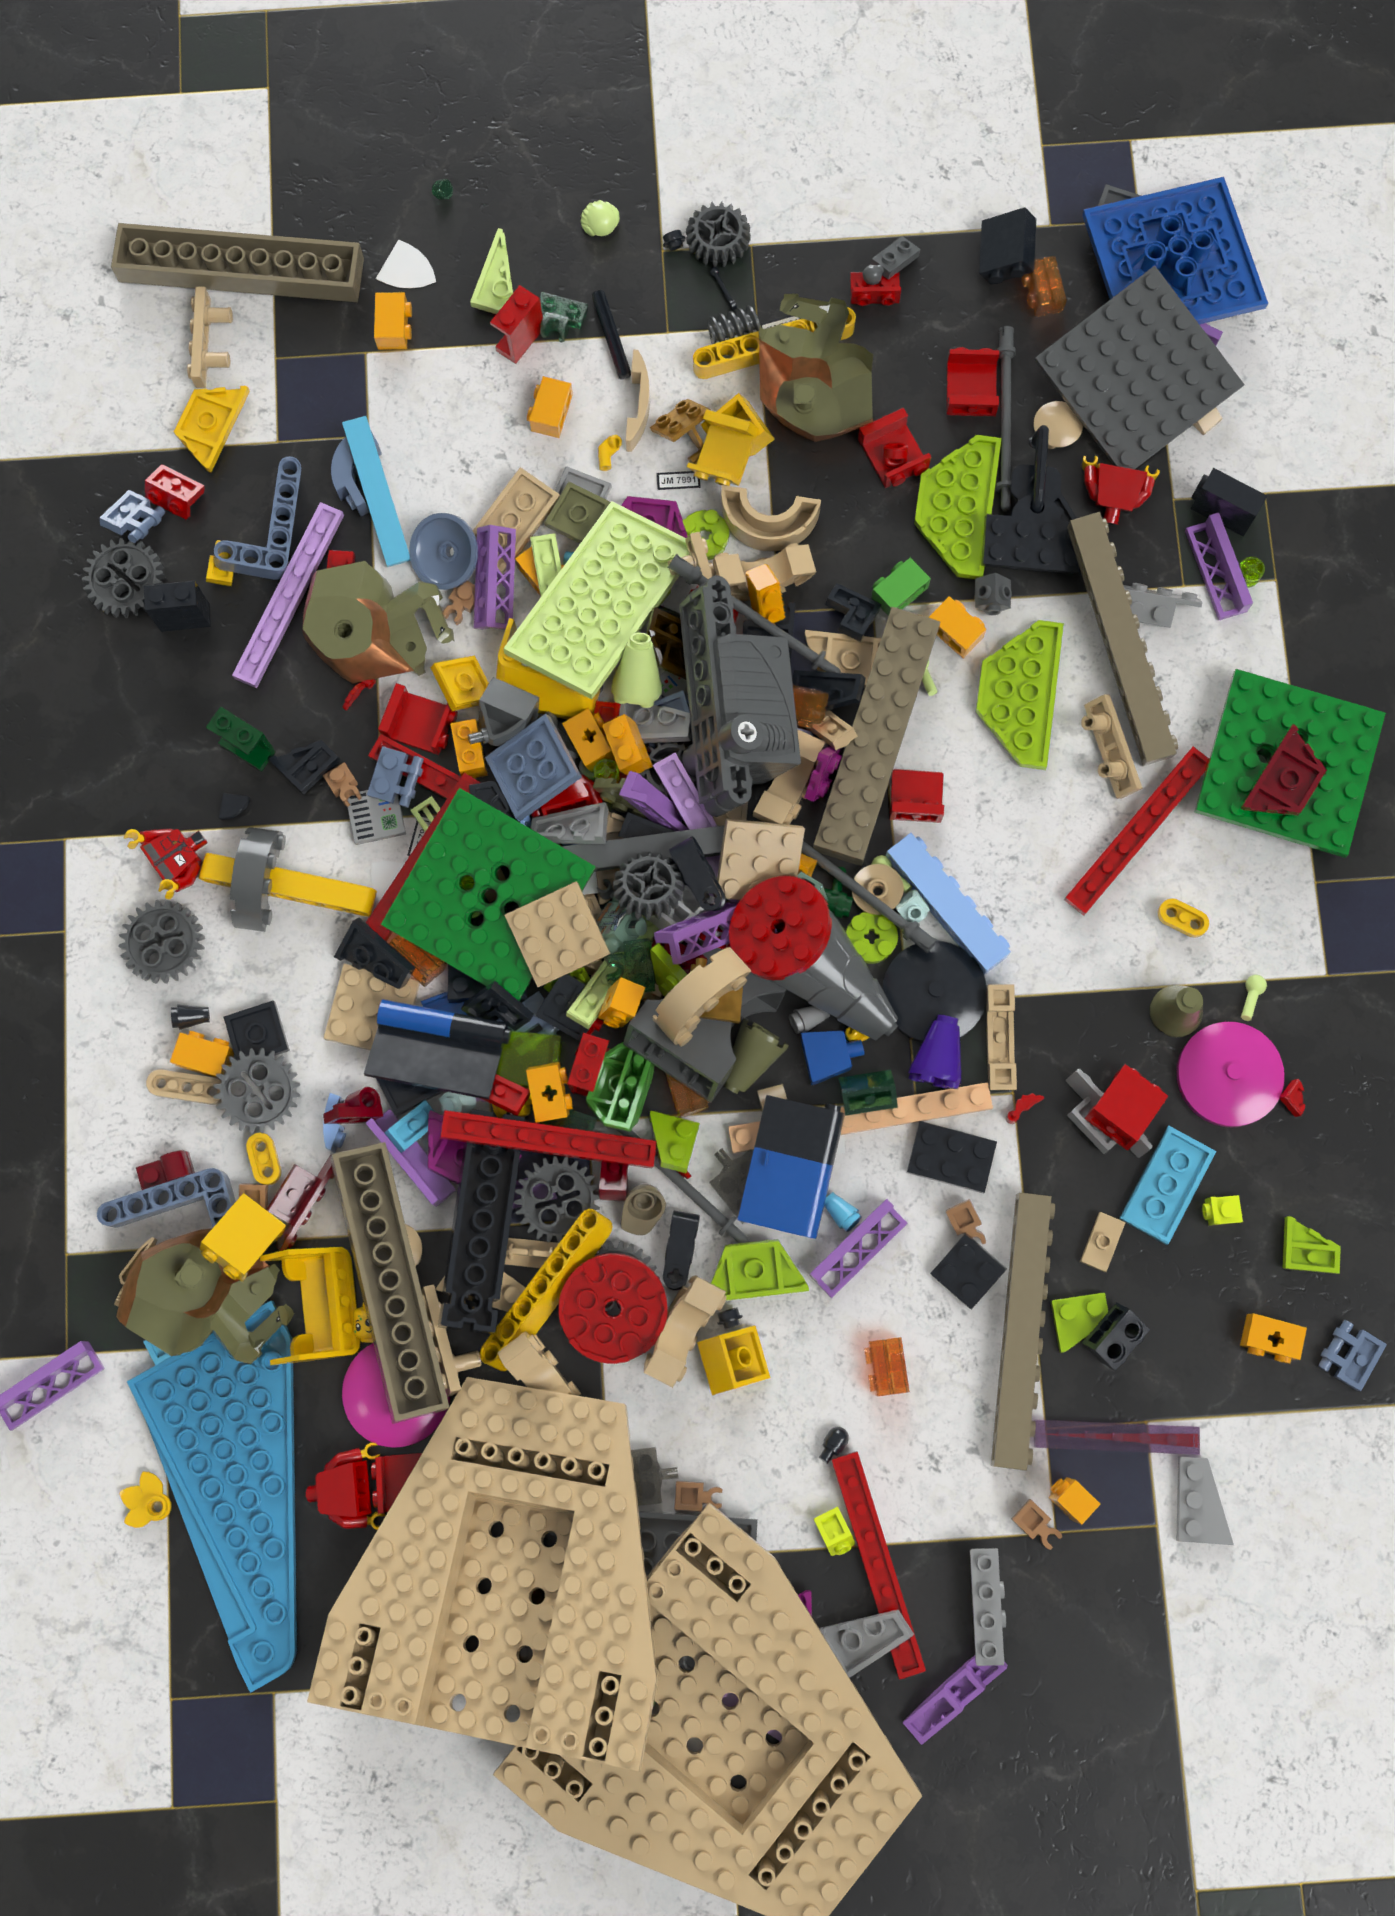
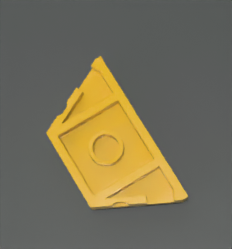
M244 385L240 386V389L226 390L225 387L212 390L194 389L178 421L174 434L208 472H212L250 393L248 386Z

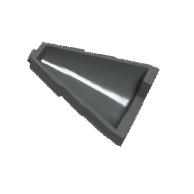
M829 910L830 918L832 919L831 934L828 944L819 959L803 973H795L785 977L784 980H773V982L807 1000L809 1004L836 1017L839 1022L875 1041L883 1034L888 1037L898 1027L895 1023L898 1017L878 980L873 978L867 964L855 949L841 923L834 916L833 912Z

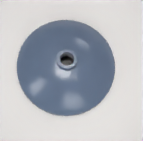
M449 513L432 514L423 519L412 534L409 546L410 561L416 575L423 582L436 584L442 590L459 587L470 578L476 567L478 559L476 537L471 527L460 517ZM451 548H453L454 554L452 556L450 554Z

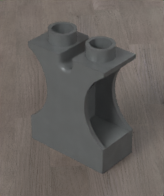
M698 938L696 943L702 946L704 941ZM715 948L704 953L703 955L708 959L707 965L712 963L709 958L723 949ZM749 973L745 977L747 982L743 986L740 1021L756 1013L776 1012L787 990L774 983L773 980L762 979ZM663 999L646 1000L629 1023L623 1044L711 1103L728 1080L736 1061L731 1046L730 1033L737 1023L700 1018L701 1021L696 1025L697 1028L691 1033L693 1035L692 1039L681 1047L679 1044L675 1045L653 1021V1016L656 1015L658 1017L659 1015L655 1010Z

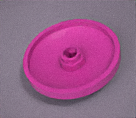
M1220 1022L1203 1028L1188 1040L1177 1062L1176 1076L1178 1088L1188 1107L1203 1120L1222 1127H1241L1260 1120L1274 1108L1284 1086V1067L1276 1047L1262 1032L1243 1023Z
M374 1343L364 1348L354 1358L346 1372L342 1388V1400L347 1418L361 1436L377 1445L405 1447L416 1444L430 1436L438 1428L448 1411L447 1409L392 1424ZM451 1396L447 1397L449 1406L451 1402Z

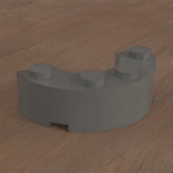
M249 827L245 831V834H249L247 839L241 838L233 866L230 900H235V909L230 910L231 920L235 928L265 932L266 925H270L272 920V910H269L270 906L268 904V895L272 888V879H269L271 869H275L280 850L285 848L286 836L281 831Z

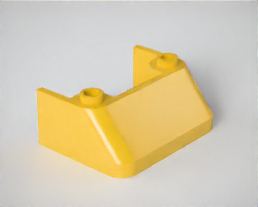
M509 618L498 652L496 678L538 696V713L545 714L546 711H549L557 718L569 720L587 708L594 713L600 689L593 699H590L530 667L523 666L521 662L504 654L503 648L517 630L514 619Z
M343 1247L288 1249L262 1255L260 1261L281 1260L285 1277L290 1281H300L305 1334L297 1335L291 1341V1356L270 1360V1365L307 1362L355 1354L360 1347V1338L355 1336L353 1332V1312L357 1307L352 1260L348 1250Z

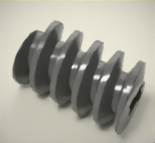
M750 305L746 307L745 313L743 309L739 308L737 309L736 316L732 311H729L727 319L723 314H719L718 321L713 316L709 317L708 320L711 344H715L716 341H725V338H735V335L738 337L743 336L746 332L750 334L753 333V330L759 331L760 329L759 318Z

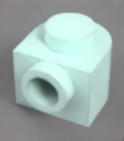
M911 890L904 894L900 903L896 906L897 911L908 922H920L927 916V912L930 911L929 905L917 890Z
M446 1092L438 1099L442 1104V1113L444 1110L469 1114L476 1106V1097Z

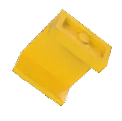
M706 409L703 419L710 424L697 465L688 462L687 468L693 471V476L698 479L707 481L708 477L716 479L715 483L719 485L730 486V484L739 486L759 428L750 421Z
M243 1193L201 1241V1254L210 1263L217 1262L221 1265L223 1272L233 1280L238 1278L243 1282L246 1279L247 1272L274 1240L278 1241L283 1235L286 1225Z

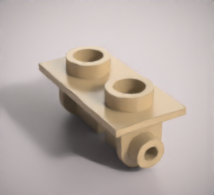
M508 1238L505 1265L541 1268L559 1243Z

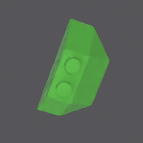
M623 1042L606 1052L594 1092L589 1091L586 1103L604 1126L631 1131L639 1121L653 1078L655 1065L625 1046Z

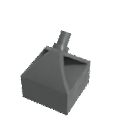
M493 677L479 699L480 732L468 734L470 745L483 742L484 744L489 743L500 747L538 719L539 697Z

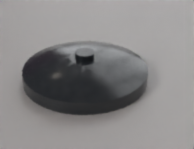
M937 941L928 953L916 944L904 949L891 962L882 985V989L898 1017L895 1022L898 1025L897 1029L908 1038L923 1043L933 1021H937L938 1015L959 1019L960 1038L973 1029L981 1018L987 1000L986 980L979 964L964 949L944 941Z

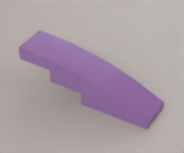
M974 1655L927 1697L903 1721V1724L922 1745L960 1714L969 1702L985 1690L986 1685L1005 1671L1008 1666L1007 1663L1004 1661V1665L978 1666L975 1663Z

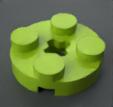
M712 509L696 511L683 520L688 536L703 530L711 533L709 534V539L706 540L708 560H712L716 555L724 552L729 541V527L717 511Z
M863 912L856 915L846 931L855 949L864 959L865 963L875 964L885 960L894 951L898 941L896 926L882 914L874 915ZM869 931H874L879 936V939H875L874 944H870L869 939L864 938V935H867Z

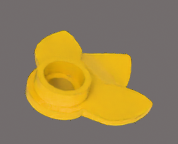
M143 1471L140 1476V1486H131L121 1490L119 1493L125 1506L130 1509L124 1523L131 1527L140 1528L147 1525L151 1520H163L171 1511V1501L167 1495L163 1494V1483L153 1473ZM157 1501L162 1504L160 1512L154 1509V1504Z

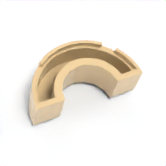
M722 485L721 509L723 518L730 532L740 542L751 548L761 551H780L790 544H799L812 532L819 518L821 500L796 496L794 504L786 512L767 516L757 512L750 505L747 499L746 488Z
M790 544L778 554L769 558L757 559L755 562L740 561L738 554L729 555V553L718 554L713 559L715 574L727 580L731 595L740 601L750 600L746 572L761 565H769L780 582L781 593L786 592V586L793 583L799 586L816 573L808 544Z
M798 730L801 764L774 778L769 789L764 791L753 811V817L767 823L790 825L792 820L797 818L802 807L799 805L801 798L805 797L812 772L819 762L816 760L818 753L825 746L824 741Z
M730 947L712 955L709 958L712 963L704 968L698 965L666 995L655 1010L659 1015L658 1017L654 1015L653 1021L675 1045L679 1044L682 1047L688 1043L693 1037L691 1033L701 1021L699 1017L703 1012L712 1010L719 1003L718 999L729 991L739 990L747 982L745 977L751 970Z
M696 1275L688 1280L691 1283L688 1288L682 1286L667 1309V1320L664 1330L655 1343L653 1354L648 1352L644 1364L645 1374L672 1388L676 1381L680 1382L686 1373L688 1351L694 1348L698 1337L696 1334L700 1327L704 1328L710 1316L714 1315L716 1309L719 1311L722 1309L727 1299L726 1291Z
M523 1332L498 1352L506 1369L517 1381L521 1379L527 1387L576 1396L581 1395L573 1381L568 1383L555 1365L558 1364V1361L550 1350L543 1351L546 1347L536 1334L530 1336L527 1332Z

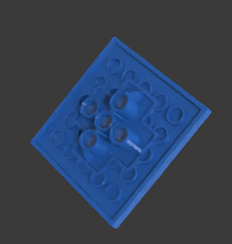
M1224 177L1083 210L1082 217L1110 300L1153 266H1156L1199 325L1267 308L1268 300Z

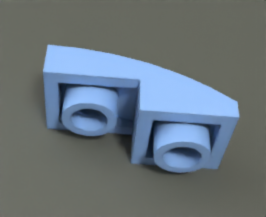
M330 1093L325 1113L332 1110L333 1105L343 1103L344 1099ZM323 1121L325 1147L332 1152H336L337 1147L341 1148L344 1143L346 1133L343 1131L345 1128L340 1124H324Z

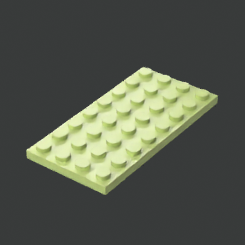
M611 501L503 648L504 654L593 699L622 658L630 636L642 630L651 616L652 609L659 606L680 576L679 574L671 575L667 567L668 561L672 560L676 554L680 557L689 555L685 541L686 538Z

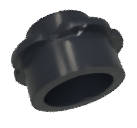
M681 230L671 231L663 236V247L669 248L670 251L678 250L683 247L686 237L682 236Z
M738 1307L722 1311L717 1314L719 1319L717 1324H723L724 1329L740 1324L739 1319L743 1315H740Z

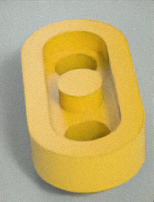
M1167 899L1158 908V918L1163 924L1189 937H1200L1209 928V919L1205 913L1177 899ZM1172 910L1175 916L1169 917L1166 911ZM1190 922H1196L1198 929H1193L1190 926Z
M255 1133L249 1137L246 1143L254 1178L261 1184H275L280 1179L282 1173L275 1143L269 1135ZM264 1142L266 1148L264 1151L259 1152L258 1145ZM271 1167L273 1170L272 1175L266 1177L264 1171L266 1168Z

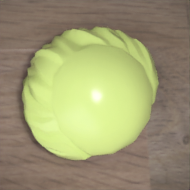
M598 200L597 202L589 203L582 212V228L590 236H606L613 232L618 225L620 219L619 211L609 202Z

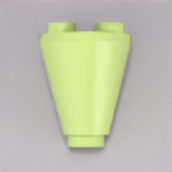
M634 633L630 636L612 680L611 692L614 695V701L619 704L629 703L640 705L643 708H650L654 705V701L658 700L662 694V683L653 643L650 636L645 633Z

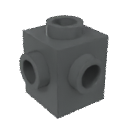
M992 573L975 579V608L984 611L987 615H998L1001 611L1011 608L1012 591L1010 579L998 573Z

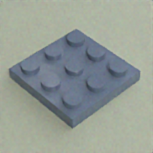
M547 714L541 716L485 757L515 818L520 821L582 778L556 726Z

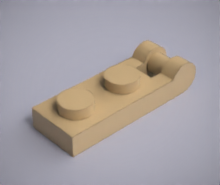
M829 710L818 713L812 718L809 716L803 720V724L808 731L817 735L835 750L847 746L851 740L857 737L853 727Z

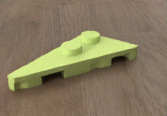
M499 228L470 301L471 307L494 314L499 312L513 294L505 234L503 229Z

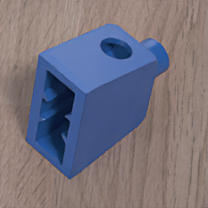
M844 1031L801 1033L800 1036L811 1086L850 1071L852 1068L850 1058L864 1055L862 1041L857 1040L846 1043Z

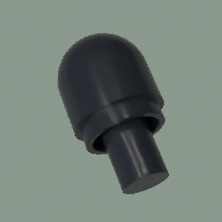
M834 1427L828 1432L822 1444L825 1449L819 1456V1459L828 1464L833 1455L838 1456L839 1453H842L849 1441V1434L844 1428Z

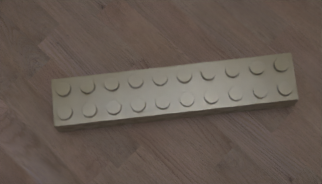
M118 223L111 268L117 280L122 283L193 289L195 287H206V290L358 302L364 257L360 244L355 242Z
M891 607L852 726L857 737L851 740L845 748L813 848L819 853L862 866L938 633L940 621Z
M378 1143L332 1154L331 1165L392 1424L447 1410L449 1408L448 1399L386 1143Z

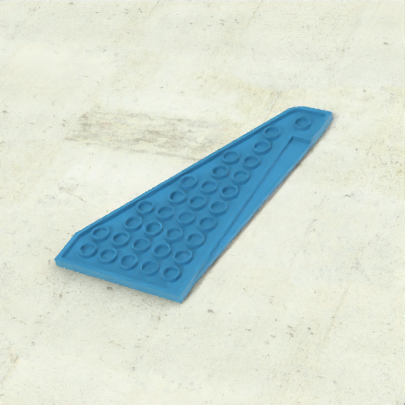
M273 1301L262 1305L245 1322L248 1332H253L277 1309ZM282 1325L263 1344L261 1349L262 1355L251 1364L234 1360L212 1333L195 1350L171 1356L127 1381L148 1425L229 1639L228 1643L233 1657L250 1693L287 1672L293 1665L297 1654L293 1363L270 1365V1360L291 1356L290 1344L293 1338L286 1325Z

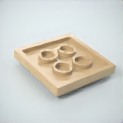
M726 818L717 881L725 893L726 899L741 900L754 886L773 877H797L805 828L797 825Z
M577 881L505 914L537 987L543 986L611 954Z
M343 964L323 1039L371 1051L378 1028L377 1014L381 1001L384 999L415 1005L420 981L409 979L405 987L397 989L375 978L373 973L365 969L359 970L352 965Z

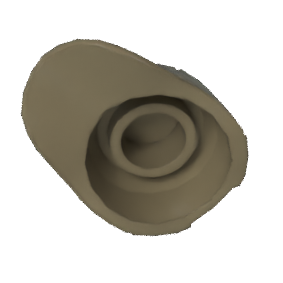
M640 1184L627 1194L620 1223L624 1231L634 1235H646L653 1229L666 1208L665 1199L658 1188L649 1184Z

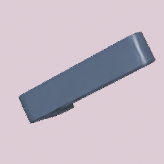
M285 457L278 466L267 548L222 540L214 547L213 560L218 569L273 580L282 578L288 565L301 475V464L296 458ZM291 469L295 472V474L288 475L284 472V470ZM288 492L292 497L284 498L280 493ZM285 515L289 520L280 521L277 519V516ZM281 538L285 543L278 545L273 540ZM222 552H227L231 555V557L229 559H223L219 556V554ZM246 557H253L257 562L250 564L244 559ZM277 561L282 564V567L273 568L270 563Z
M209 1168L105 1202L97 1210V1219L102 1225L118 1228L205 1199L213 1228L236 1200L228 1175L221 1170ZM218 1174L220 1183L217 1187L211 1188L210 1179ZM193 1183L195 1188L193 1194L186 1196L184 1193L185 1186ZM167 1191L169 1199L165 1204L161 1205L159 1203V1196L162 1192ZM142 1200V1210L139 1213H135L133 1210L134 1203ZM221 1200H226L227 1209L219 1214L217 1204ZM115 1208L117 1210V1217L114 1221L110 1222L108 1220V1212Z

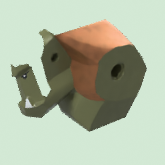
M784 294L780 311L791 316L816 322L818 328L811 332L806 329L784 325L763 329L760 325L758 332L760 400L781 424L796 434L814 442L834 438L874 422L872 417L871 373L873 354L860 345L840 343L849 315L845 301L831 297L829 302L801 298L798 294Z
M366 561L318 570L312 577L303 614V636L327 665L352 684L414 671L418 676L426 673L424 664L427 646L414 615L419 607L425 609L435 636L441 644L449 643L452 640L455 642L453 629L448 627L439 604L443 596L436 584L418 582L394 597L392 587L388 581Z
M213 1228L201 1229L174 1237L141 1252L125 1281L116 1317L126 1328L170 1356H177L195 1350L213 1332L234 1360L251 1364L262 1355L261 1349L263 1344L282 1325H288L295 1314L287 1304L279 1306L253 1332L247 1331L245 1322L273 1294L277 1274L280 1270L275 1264L268 1265L258 1259L247 1272L246 1279L243 1282L238 1278L236 1280L231 1279L223 1272L221 1265L217 1262L210 1263L201 1254V1241Z

